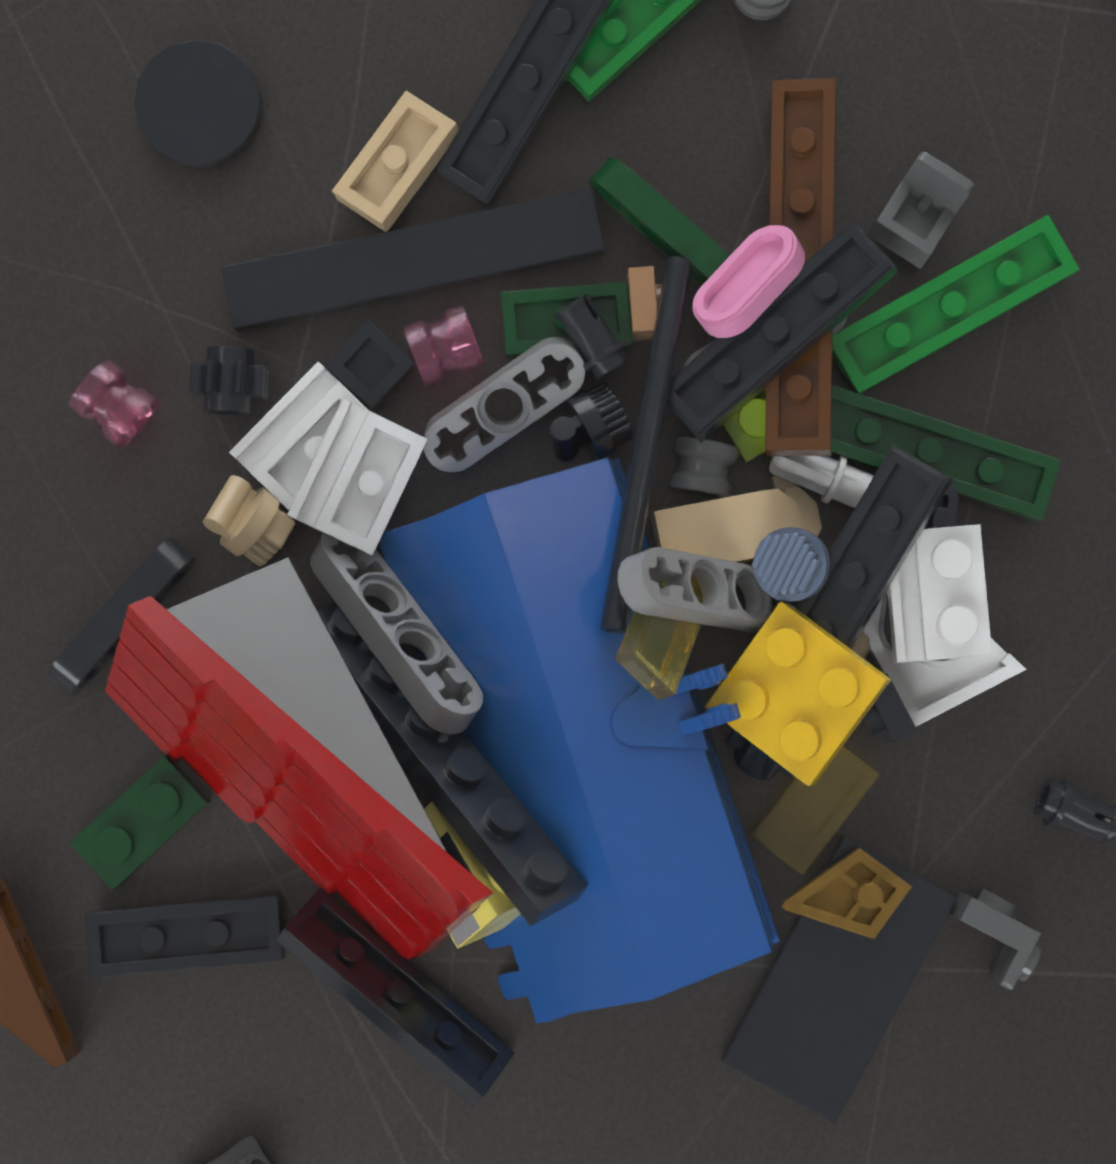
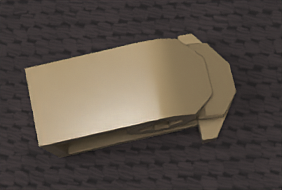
M778 476L771 477L773 489L654 511L651 516L656 547L738 563L753 562L760 542L775 530L794 527L807 530L818 537L822 526L817 503L795 483Z

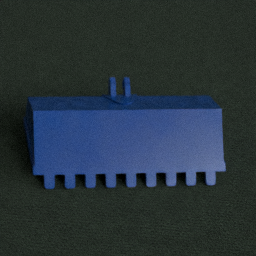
M619 457L612 460L609 458L601 459L484 493L429 518L389 530L382 534L379 541L388 566L476 680L483 693V703L468 728L463 732L588 885L577 901L533 926H530L525 918L519 915L505 928L484 937L486 945L491 949L511 945L518 968L500 974L498 976V983L502 995L507 1000L528 996L536 1023L553 1021L577 1012L655 999L771 953L773 943L780 941V936L711 731L712 727L736 720L741 715L737 703L730 705L723 703L708 708L705 712L698 689L703 690L718 685L721 680L728 678L724 664L722 663L692 673L675 620L640 614L630 608L626 634H611L600 630L627 475L622 460ZM645 530L641 552L650 549ZM662 581L657 582L660 589L664 588ZM413 646L418 661H427L424 653Z

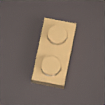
M405 91L333 188V194L338 201L385 232H388L447 152L459 131L457 123L413 94Z

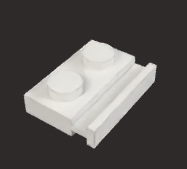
M317 362L229 453L289 510L341 400L344 398L367 411L369 410L330 374L321 363Z
M343 398L291 504L287 516L360 551L373 555L428 439Z
M980 524L923 529L887 589L893 663L992 655Z

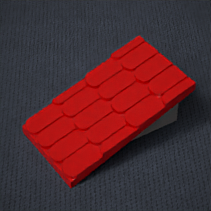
M285 558L169 609H165L151 596L128 605L105 692L172 762L182 758L240 819L247 823L256 822L319 888H322L329 895L337 893L402 958H412L414 960L433 950L493 894L490 889L446 852L289 558Z

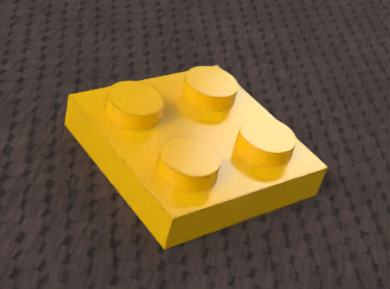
M780 601L729 672L728 678L724 679L705 707L708 709L723 703L729 705L737 703L741 717L727 722V724L810 787L815 785L891 679L790 603Z

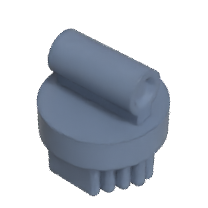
M786 527L771 532L760 542L754 555L752 567L758 584L768 595L781 601L795 602L808 599L821 590L829 575L830 558L825 545L815 534L800 528Z

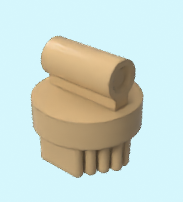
M235 475L229 477L203 520L206 528L222 535L220 544L235 556L243 554L258 566L265 565L283 547L296 523L293 518L287 516L288 512L279 506L280 501L267 489L261 487L254 491L245 479Z

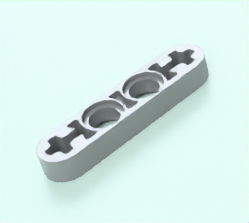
M323 533L310 557V566L319 581L421 719L431 728L441 733L457 734L467 729L483 703V693L476 680L376 549L373 555H369ZM363 596H373L380 599L389 606L391 612L384 613L372 608ZM407 643L420 649L426 656L427 661H418L409 657L402 651L399 644Z
M654 547L628 556L621 562L618 569V585L622 597L633 611L644 615L758 633L781 601L774 598L777 604L772 606L773 597L768 595L758 584L752 565L698 554ZM691 575L696 578L701 588L702 604L693 592ZM665 580L664 588L660 589L657 582ZM736 584L744 595L746 611L738 601ZM800 601L787 602L796 608Z

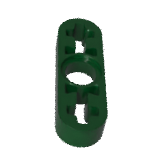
M609 157L588 181L592 189L604 202L668 257L678 256L692 262L690 276L701 286L730 256L722 247L620 160Z

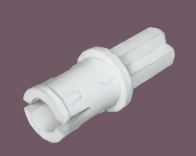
M772 456L769 471L773 475L821 494V501L826 504L833 499L853 508L857 506L874 477L870 473L846 464L847 458L844 456H839L837 460L828 456Z

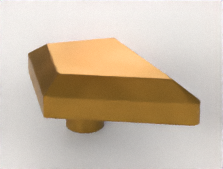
M857 847L781 902V906L786 911L875 939L912 886Z

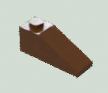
M2 878L0 879V1024L56 1068L70 1061L81 1051L6 881Z

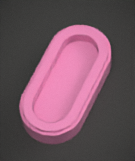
M770 225L756 230L741 243L699 288L693 300V313L709 335L716 338H729L742 333L758 319L799 275L804 266L805 251L793 231L782 225Z

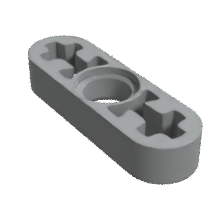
M550 337L541 340L435 414L427 423L424 431V437L428 440L423 449L428 461L437 469L445 472L463 471L574 395L580 389L585 378L584 361L574 343L561 337ZM551 354L557 361L568 357L571 360L566 367L568 379L560 383L556 377H548L537 385V393L543 398L538 402H533L528 386L516 375L526 371L529 382H532L545 371L543 361L545 356ZM497 389H510L520 396L523 403L522 409L515 418L508 421H499L491 417L486 411L485 401L489 394ZM473 407L479 424L490 435L482 438L479 427H476L463 438V452L457 454L451 447L443 451L439 450L437 447L441 443L440 430L447 427L450 432L455 434L470 425L471 416L464 411Z

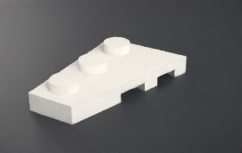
M882 599L862 631L869 637V652L879 671L888 673L915 726L1027 670L1010 653L1007 654L992 638V655L893 663V653L883 644L879 634Z

